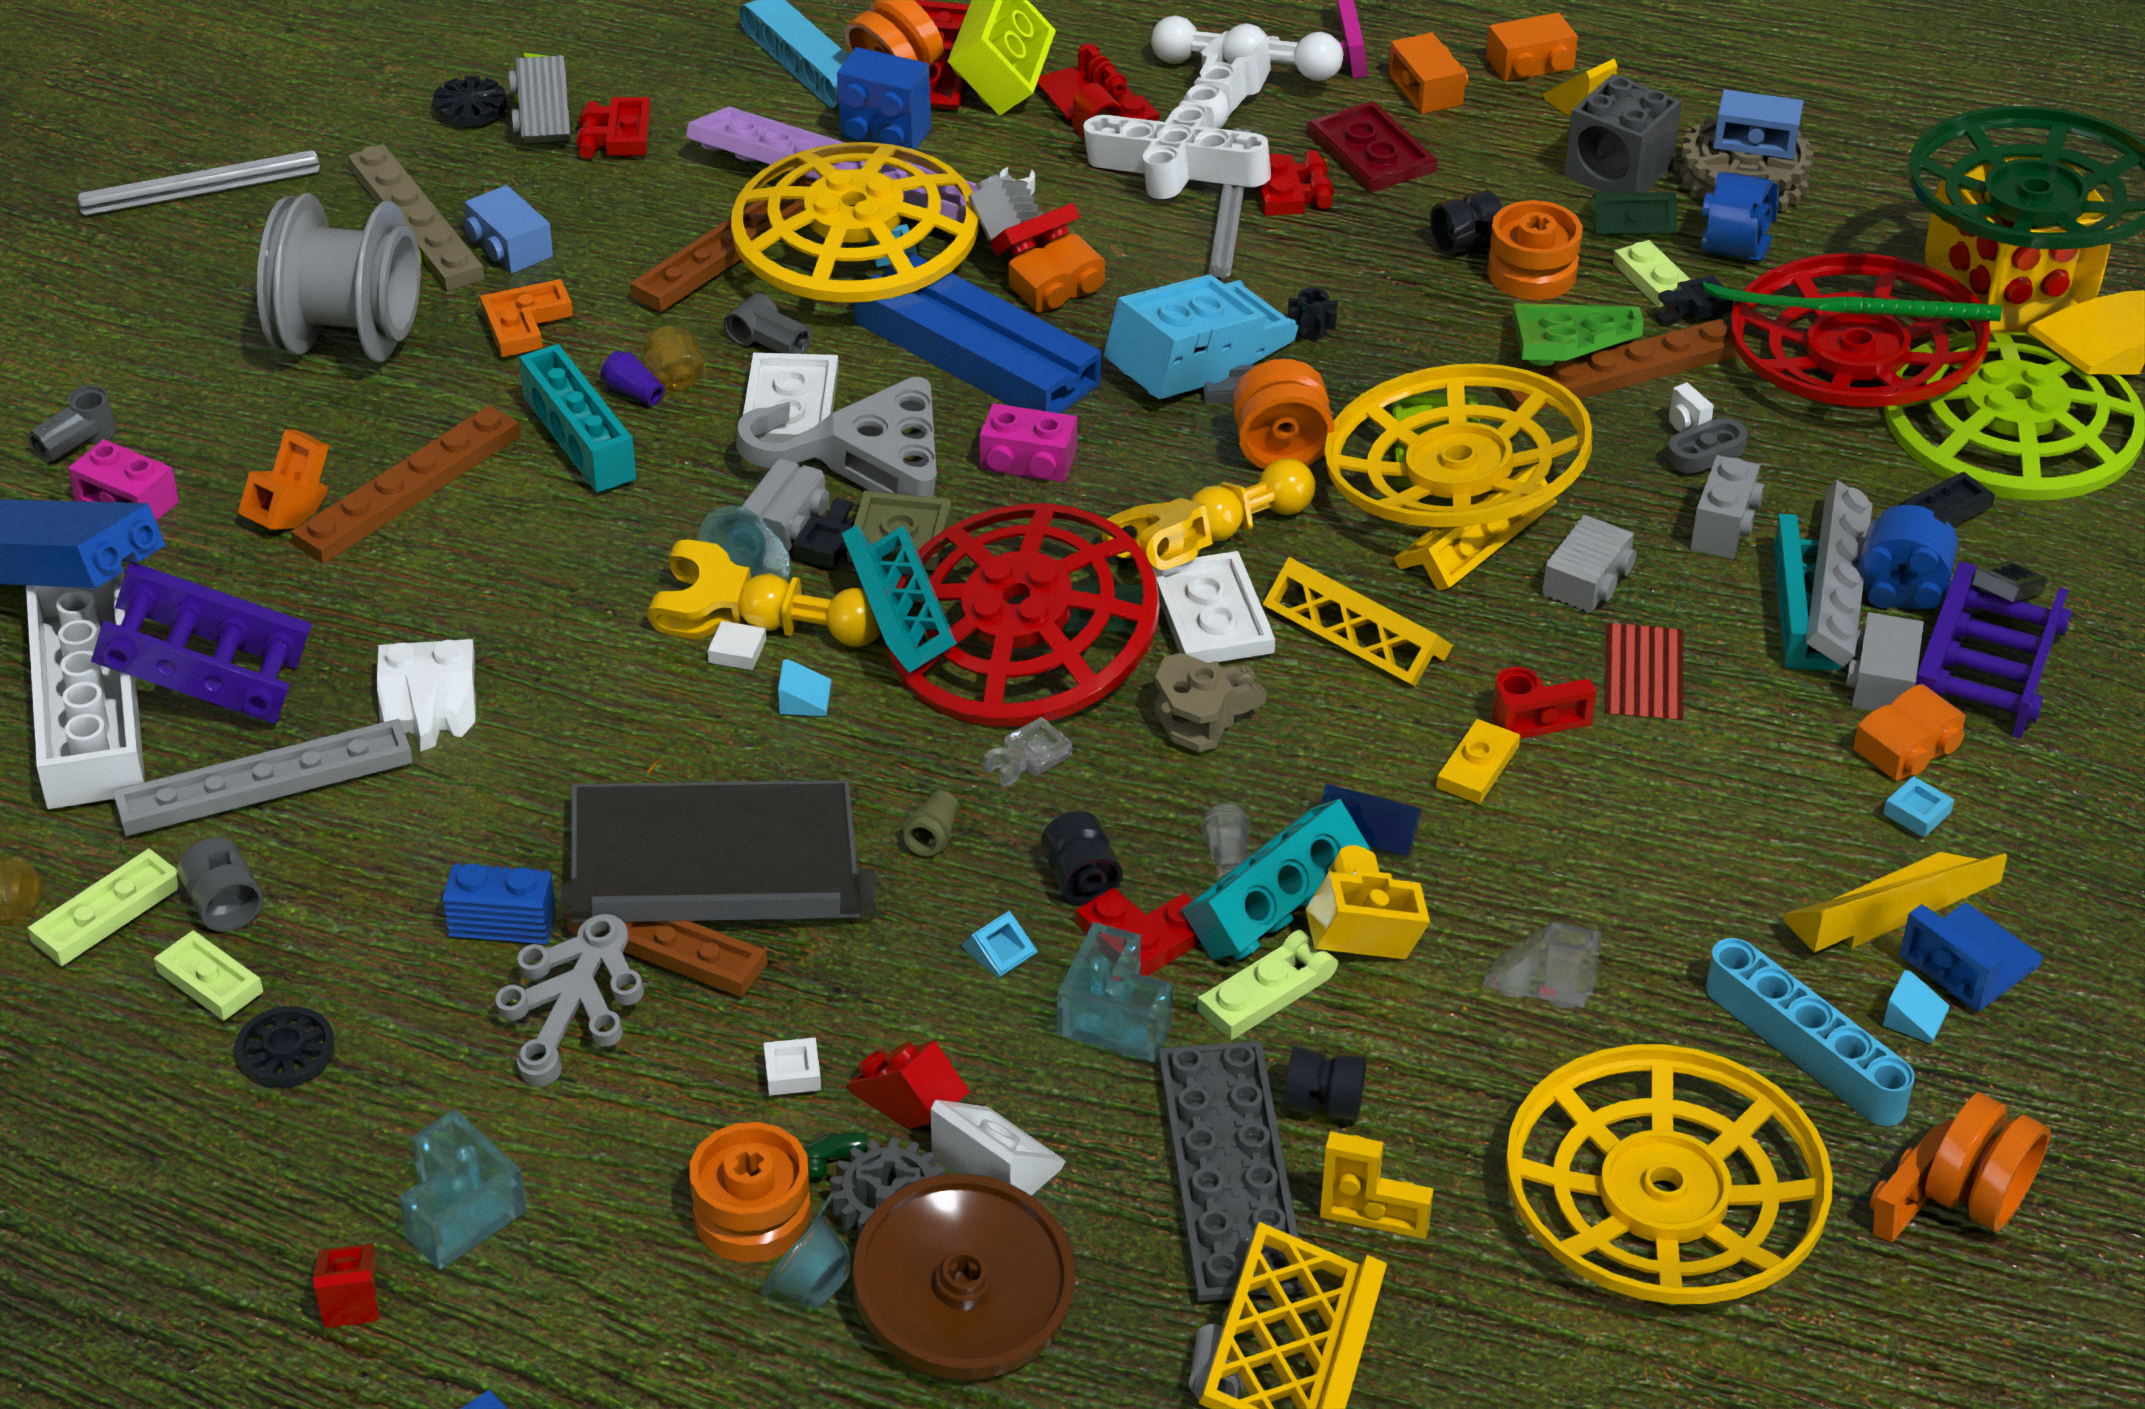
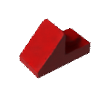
M374 1243L319 1250L313 1282L322 1322L325 1327L333 1328L369 1323L379 1319L375 1283L377 1261Z

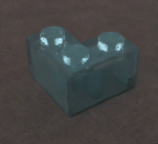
M1093 922L1058 991L1057 1035L1155 1062L1158 1056V1049L1162 1047L1172 1026L1173 984L1140 975L1142 935Z
M456 1109L411 1137L418 1179L421 1183L399 1197L406 1237L439 1270L527 1212L521 1169Z

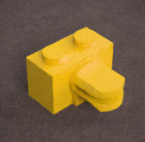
M1348 845L1341 848L1329 867L1328 874L1305 909L1314 949L1407 959L1430 924L1421 884L1418 882L1393 880L1391 873L1379 872L1375 854L1364 847Z

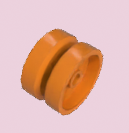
M874 0L869 10L860 12L846 25L844 30L845 41L851 53L855 47L929 63L930 68L941 58L944 52L943 40L936 25L914 0Z
M1538 200L1514 202L1501 208L1493 218L1487 274L1492 284L1503 293L1519 299L1545 300L1567 293L1576 284L1578 254L1580 252L1583 229L1578 216L1566 207Z
M1293 359L1270 360L1251 368L1240 377L1233 390L1232 410L1237 424L1239 444L1245 457L1257 467L1265 469L1270 463L1282 458L1296 459L1309 466L1325 454L1327 433L1334 432L1335 424L1329 407L1326 386L1320 373L1310 365Z
M1977 1092L1960 1110L1936 1153L1925 1186L1926 1196L1950 1209L1961 1206L1969 1199V1218L1994 1232H1999L2019 1208L2039 1171L2050 1141L2051 1127L2023 1114L2008 1123L2007 1105L1984 1093Z
M761 1122L735 1123L714 1131L697 1146L689 1162L690 1187L693 1200L694 1229L705 1247L721 1258L741 1263L763 1262L788 1253L804 1238L811 1223L807 1153L796 1137L781 1127Z

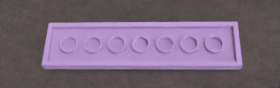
M729 106L688 122L686 138L701 142V146L705 149L715 151L727 150L735 153L737 159L743 161L758 160L768 163L769 166L780 159L800 151L824 145L845 143ZM848 161L831 165L837 170L861 169L866 161ZM910 163L925 174H937L930 169ZM885 164L879 171V173L893 180L911 177L910 174L903 170ZM814 170L804 174V176L814 181L821 178ZM965 180L973 192L978 191L977 183ZM937 186L941 197L940 214L964 223L966 202L961 192L955 186ZM924 188L903 191L904 202L927 209L928 197Z

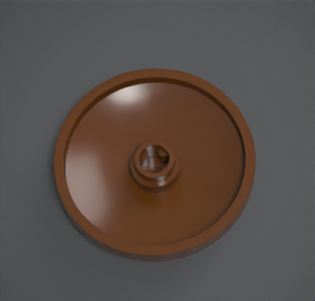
M945 1174L919 1180L903 1187L882 1202L865 1223L856 1245L852 1285L856 1305L863 1322L875 1339L889 1353L913 1368L932 1375L952 1379H982L1002 1375L1027 1364L1039 1356L1053 1342L1069 1314L1075 1286V1264L1069 1241L1062 1227L1047 1208L1034 1197L1014 1185L999 1179L975 1174Z

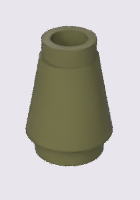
M943 790L934 792L929 799L905 820L903 825L904 841L911 851L921 856H931L943 851L947 847L958 809V802L954 795Z

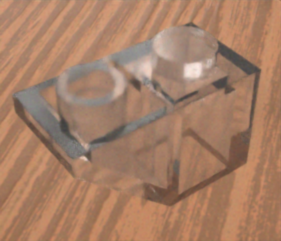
M1551 922L1497 957L1485 976L1484 987L1498 989L1502 994L1509 997L1531 996L1545 999L1552 1005L1560 1008H1573L1576 1006L1584 1008L1596 985L1602 932Z

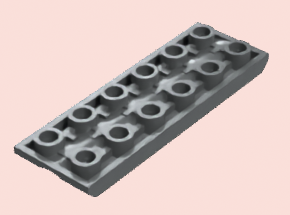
M1262 1041L1159 1048L1161 1084L1197 1301L1232 1299L1254 1229L1259 1222L1299 1238ZM1263 1244L1261 1253L1272 1271L1290 1266L1283 1252ZM1256 1271L1254 1272L1253 1277L1258 1276ZM1297 1276L1279 1282L1285 1294L1306 1293ZM1265 1287L1249 1291L1247 1294L1248 1296H1270Z

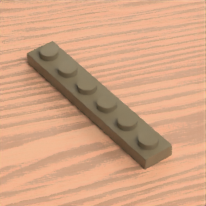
M385 144L369 146L360 152L347 155L349 169L378 205L386 200H391L397 204L403 213L406 225L411 227L415 233L422 261L447 292L485 279L483 265Z

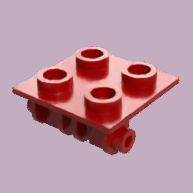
M1083 44L1079 47L1077 66L1040 75L1037 86L1067 120L1072 119L1075 95L1083 86L1089 83L1101 84L1116 101L1123 100L1128 96H1135L1127 87L1125 76L1116 71V67L1106 56L1100 55L1099 48L1094 44Z

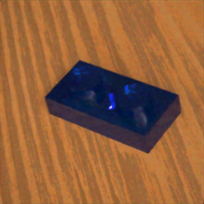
M1326 784L1321 804L1341 799L1368 845L1411 856L1423 811L1422 808Z

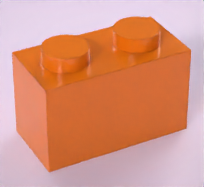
M1559 12L1489 25L1486 59L1504 82L1574 69L1578 35Z
M1433 32L1391 41L1388 74L1421 114L1463 105L1464 91L1468 86L1467 71L1464 66L1457 62L1451 55L1448 47L1443 45Z

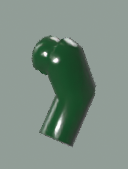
M867 1132L828 1133L802 1146L807 1153L809 1179H822L826 1176V1160H850V1149L853 1147L861 1150L863 1153L868 1152Z

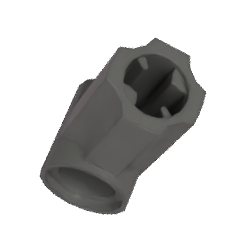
M761 293L753 294L724 317V327L728 336L735 343L744 347L756 341L779 353L806 354L807 348L812 341V328L780 314L775 303Z
M87 385L74 390L68 398L69 407L26 433L29 444L41 460L49 464L83 442L99 443L103 439H110L117 430L108 393L104 388L98 385Z

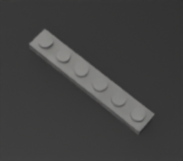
M1836 480L1825 493L1806 643L1844 667L1855 656L1864 582V578L1858 572V563L1866 532L1870 525L1873 503L1860 490L1853 487L1849 488Z
M399 719L113 790V795L124 834L129 836L411 764L413 760L411 748Z

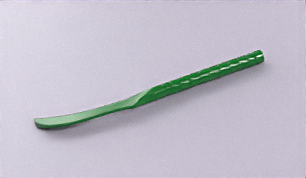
M1703 281L1704 292L1724 299L1748 303L1803 307L1848 314L1934 317L1940 319L2000 322L2002 305L1968 304L1886 298L1873 299L1849 296L1829 298L1790 297L1741 291Z

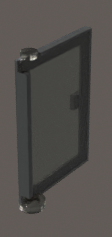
M849 780L572 784L571 883L561 884V914H571L572 923H584L589 918L601 914L614 915L623 922L875 918L874 868L858 869L857 874Z

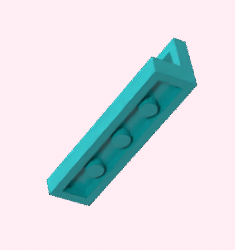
M1779 514L1773 554L1785 668L1841 671L1842 666L1824 654L1807 652L1808 612H1810L1812 595L1805 591V582L1814 583L1816 562L1808 566L1802 562V555L1817 556L1819 540L1800 539L1797 515Z
M857 524L842 533L885 643L909 673L957 644L912 537L904 525L873 544ZM902 545L894 562L882 560L883 556ZM903 574L913 575L906 589L896 588ZM914 602H925L918 617L907 616ZM925 630L939 631L938 636L918 647Z

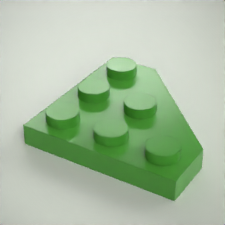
M1513 304L1512 319L1522 360H1529L1534 365L1547 366L1554 364L1555 361H1567L1640 337L1643 333L1644 319L1639 306Z

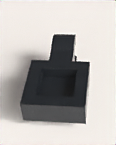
M1713 275L1678 282L1676 291L1666 290L1659 293L1658 299L1667 308L1655 311L1654 316L1662 325L1669 326L1677 323L1686 313H1690L1694 319L1732 312L1734 301L1716 297L1703 291V281L1724 287Z
M836 498L824 518L811 515L793 542L794 557L835 568L847 550L842 533L852 528L855 523V519L848 518V514L853 508V502Z

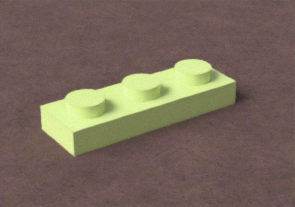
M148 848L27 927L30 941L60 966H63L181 888L183 885L179 879L177 869Z

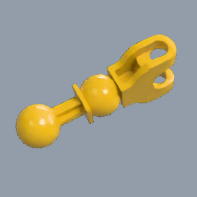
M1282 458L1270 463L1262 472L1259 483L1244 488L1232 483L1222 482L1218 486L1202 488L1193 495L1191 500L1178 498L1165 503L1140 505L1112 515L1107 520L1118 525L1121 529L1128 525L1134 527L1136 531V538L1134 540L1148 557L1151 567L1168 570L1192 561L1197 557L1200 549L1212 545V542L1226 541L1237 532L1238 528L1246 531L1252 529L1253 521L1251 514L1269 508L1278 514L1292 515L1304 510L1314 497L1315 479L1311 470L1301 461L1292 458ZM1102 532V542L1114 539ZM1129 551L1115 555L1122 558L1133 557Z
M695 540L677 541L668 557L672 573L675 577L693 586L683 591L658 592L653 597L647 610V618L655 630L666 635L692 640L712 635L717 631L721 621L743 624L744 620L748 625L766 628V631L776 630L783 626L784 634L787 636H792L797 621L826 625L836 640L851 647L870 644L881 634L863 588L843 590L832 600L802 595L800 578L792 577L790 584L785 578L772 573L760 574L751 578L750 568L734 564L730 560L728 553L718 544Z

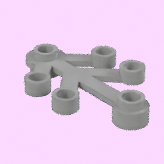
M609 914L593 916L580 926L575 938L548 949L538 944H532L524 947L519 952L517 960L521 973L524 977L531 980L541 979L549 973L550 968L579 958L574 969L525 990L518 985H508L500 989L496 995V1004L500 1015L504 1019L511 1021L521 1019L529 1010L557 999L537 1039L526 1042L518 1053L517 1064L521 1076L527 1084L536 1087L546 1086L559 1077L562 1063L557 1047L581 1002L590 1019L589 1028L596 1044L611 1046L621 1039L623 1028L620 1018L615 1012L608 1010L594 980V976L601 963H604L612 978L610 985L613 996L618 1003L623 1005L634 1004L644 994L640 975L636 971L629 969L623 956L628 943V931L625 923L620 918ZM533 959H542L536 965H527ZM625 984L635 985L630 990H620V988ZM510 1000H520L516 1005L506 1006V1003ZM604 1025L614 1026L606 1032L598 1031ZM544 1056L540 1060L532 1061L536 1057Z

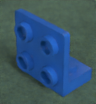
M1968 903L1961 904L1943 918L1923 904L1915 908L1908 914L1899 956L1977 1012L2040 967L2043 958L2040 953Z

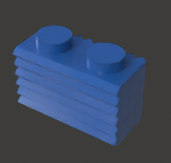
M459 862L452 865L443 894L444 908H446L445 915H447L446 922H448L447 929H449L448 936L549 944L557 913L552 873L548 869L541 872L538 868L534 871L529 868L519 867L511 870L508 866L503 869L499 866L491 868L489 865L483 867L479 864L469 863L462 866Z

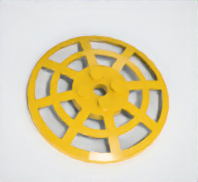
M853 142L824 145L800 151L780 159L760 171L745 185L737 196L732 209L731 233L735 250L743 263L756 276L772 286L791 294L814 300L841 303L869 302L890 299L915 292L935 283L952 272L966 258L974 246L979 231L978 217L968 198L969 195L974 193L965 179L949 165L933 156L910 148L892 144ZM848 161H866L861 169L837 170L831 165ZM907 162L930 169L937 174H925L922 170ZM885 164L903 170L910 174L911 177L893 180L879 173V171ZM794 169L783 177L775 187L761 188L782 173ZM812 170L821 176L810 187L790 186L799 177ZM937 186H955L961 192L966 202L964 223L940 214L941 197ZM924 188L928 197L927 209L904 202L903 191ZM781 199L804 200L805 210L784 220L780 212ZM768 200L767 215L772 228L751 241L746 234L743 223L744 207L748 202ZM903 216L920 221L912 230L901 237L895 238L891 233L900 224ZM809 225L813 231L826 239L824 244H818L805 239L794 231ZM934 226L957 236L942 253L915 268L904 250L926 237ZM782 239L797 251L818 257V261L813 275L808 276L778 265L761 252ZM874 239L878 242V245L841 248L843 242H866ZM888 257L897 274L867 280L830 279L835 261H866Z
M1478 363L1426 368L1403 374L1373 387L1348 404L1335 418L1334 432L1327 433L1325 443L1328 475L1336 489L1354 505L1386 520L1408 525L1464 527L1514 517L1537 508L1558 496L1585 469L1592 453L1593 436L1588 411L1579 398L1563 385L1528 370L1504 365ZM1464 387L1504 388L1530 396L1515 412L1488 405H1465ZM1447 388L1448 406L1423 411L1400 422L1383 409L1393 402L1415 394ZM1547 402L1556 407L1569 419L1577 435L1551 444V440L1545 430L1531 418ZM1466 418L1489 419L1502 422L1503 424L1496 429L1485 424L1466 422ZM1365 419H1371L1385 431L1372 445L1367 460L1341 455L1347 438ZM1449 420V424L1434 427L1420 435L1413 432V430L1422 426ZM1521 430L1534 441L1537 448L1513 453L1512 444L1509 439ZM1396 441L1408 447L1406 462L1382 461L1386 451ZM1579 448V455L1565 472L1548 485L1539 486L1548 474L1554 457ZM1539 462L1535 472L1525 483L1508 478L1513 467ZM1341 469L1368 473L1369 480L1374 489L1384 498L1375 500L1353 488L1342 477ZM1382 475L1408 476L1414 486L1397 493L1385 482ZM1492 490L1507 493L1494 500L1471 505V496ZM1428 495L1453 498V506H1436L1416 501Z
M1633 1044L1603 1049L1576 1058L1554 1070L1532 1089L1519 1107L1509 1132L1505 1163L1508 1189L1518 1214L1533 1237L1554 1258L1578 1275L1606 1289L1641 1300L1668 1304H1709L1737 1299L1765 1289L1790 1274L1809 1256L1823 1233L1830 1211L1833 1175L1828 1152L1817 1128L1802 1108L1781 1088L1754 1070L1728 1058L1694 1048L1665 1044ZM1632 1071H1652L1651 1098L1620 1101L1600 1108L1595 1112H1592L1573 1090L1586 1082L1607 1075ZM1673 1073L1692 1075L1716 1082L1744 1095L1754 1103L1733 1122L1706 1107L1685 1101L1673 1100ZM1556 1101L1576 1125L1561 1142L1554 1160V1167L1522 1158L1523 1149L1532 1127L1542 1113ZM1651 1116V1130L1632 1134L1621 1141L1606 1127L1624 1119ZM1771 1116L1787 1130L1798 1145L1809 1168L1810 1179L1778 1183L1776 1172L1769 1157L1758 1142L1751 1137ZM1673 1118L1702 1125L1715 1131L1720 1136L1707 1145L1695 1137L1673 1131ZM1588 1138L1606 1155L1601 1176L1569 1171L1576 1152ZM1739 1149L1754 1168L1760 1184L1732 1185L1731 1176L1724 1160ZM1522 1178L1554 1188V1195L1560 1211L1577 1235L1560 1242L1541 1223L1526 1199ZM1661 1180L1669 1181L1678 1189L1670 1192L1662 1191L1656 1188L1653 1183ZM1570 1191L1600 1196L1610 1217L1590 1227L1577 1210ZM1813 1198L1812 1214L1806 1232L1791 1254L1783 1259L1759 1247L1774 1226L1779 1203ZM1762 1205L1757 1223L1745 1238L1721 1223L1726 1216L1728 1206ZM1629 1231L1636 1236L1656 1242L1657 1260L1631 1254L1612 1245L1610 1242ZM1706 1237L1726 1251L1708 1259L1680 1262L1678 1243L1690 1242ZM1596 1250L1605 1257L1624 1266L1646 1273L1658 1274L1659 1285L1643 1283L1614 1274L1585 1260L1581 1256ZM1741 1260L1764 1271L1737 1282L1708 1287H1683L1681 1277L1715 1272L1732 1266Z

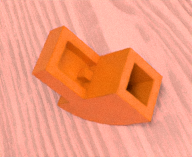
M285 429L273 471H249L238 514L269 529H292L299 526L318 510L329 487L320 483L319 480L329 445L296 429Z

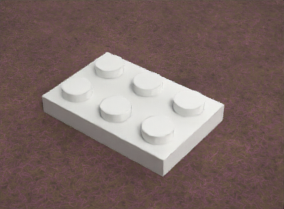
M753 353L743 415L757 408H768L790 402L789 421L755 437L770 443L784 442L815 427L832 414L839 371L838 355Z
M1238 551L1196 557L1190 562L1168 570L1152 567L1156 577L1159 602L1179 653H1184L1207 663L1275 653V637Z

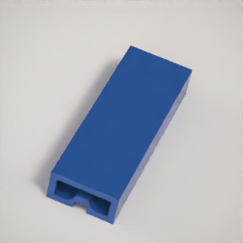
M910 251L906 253L914 268L928 262ZM892 264L885 268L882 277L897 274ZM951 272L935 283L912 293L890 299L854 302L856 324L1009 406L1061 414L1101 384V350ZM875 274L869 279L881 278V276Z
M0 499V584L96 589L124 571L121 562H140L166 546L149 503Z

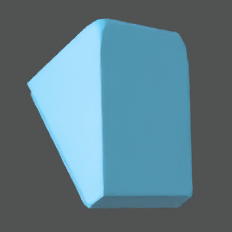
M783 659L778 688L780 714L827 716L832 685L831 679L794 661Z
M1010 910L972 934L961 944L972 958L997 978H1000L1038 952Z
M1904 970L1889 999L1883 1026L1932 1044L1949 1011L1950 1005L1915 974Z

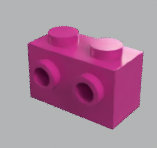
M992 403L980 433V469L1065 482L1077 452V416Z
M105 439L101 440L68 467L75 501L149 503L156 521L179 502L172 467Z

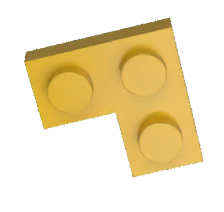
M1330 1131L1325 1149L1320 1218L1426 1239L1430 1224L1434 1188L1416 1185L1407 1181L1400 1182L1380 1178L1384 1142Z

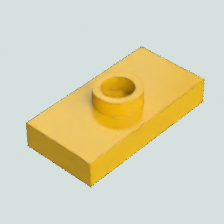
M1476 719L1438 774L1436 788L1481 804L1518 749L1520 734Z

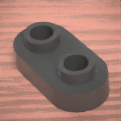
M1718 418L1673 435L1669 440L1667 460L1672 467L1682 473L1693 474L1713 466L1716 455L1736 458L1742 455L1746 448L1748 431L1743 424L1733 419Z

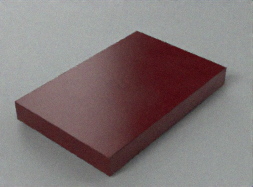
M1374 101L1307 122V134L1369 193L1436 172L1437 159Z

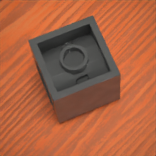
M1612 74L1572 109L1564 177L1634 204L1673 168L1682 101L1668 96L1663 91L1652 90L1632 82L1629 78Z

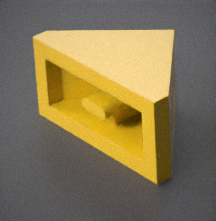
M1615 59L1607 61L1543 93L1545 101L1571 117L1573 108L1612 74H1617L1618 65Z

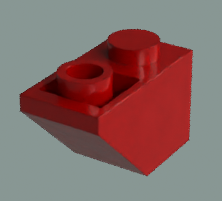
M935 1040L915 1046L911 1041H908L889 1053H886L884 1049L873 1052L859 1063L858 1068L861 1072L846 1085L854 1096L907 1129L931 1124V1107L935 1100L959 1102L970 1092Z

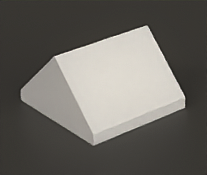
M935 1100L931 1107L932 1152L935 1154V1160L954 1174H975L999 1179L1014 1185L1029 1195H1033L1054 1177L1066 1162V1160L987 1106Z

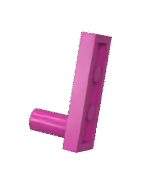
M1336 0L1344 41L1339 42L1344 53L1342 65L1350 64L1353 79L1366 77L1368 72L1365 48L1354 0Z

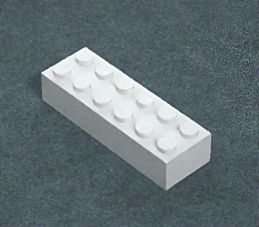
M122 573L96 589L26 585L36 763L47 809L114 799L113 790L145 782L136 677L91 662L103 621L105 620L120 626L125 616V610L115 607L123 582Z

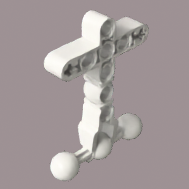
M1177 15L1167 16L1159 21L1153 29L1150 43L1154 53L1162 61L1169 64H1181L1193 57L1194 54H1201L1202 69L1200 77L1195 80V86L1186 92L1179 106L1171 112L1165 122L1112 115H1098L1089 118L1083 126L1088 162L1098 168L1144 173L1147 194L1157 199L1176 196L1181 192L1189 179L1245 187L1263 185L1271 178L1267 138L1257 133L1221 128L1227 122L1228 116L1247 95H1254L1261 90L1271 70L1270 62L1296 65L1297 69L1306 78L1314 81L1328 80L1337 74L1342 66L1344 53L1341 44L1332 35L1325 32H1312L1302 38L1299 43L1280 41L1279 37L1267 36L1261 28L1248 23L1239 24L1222 34L1200 32L1186 18Z

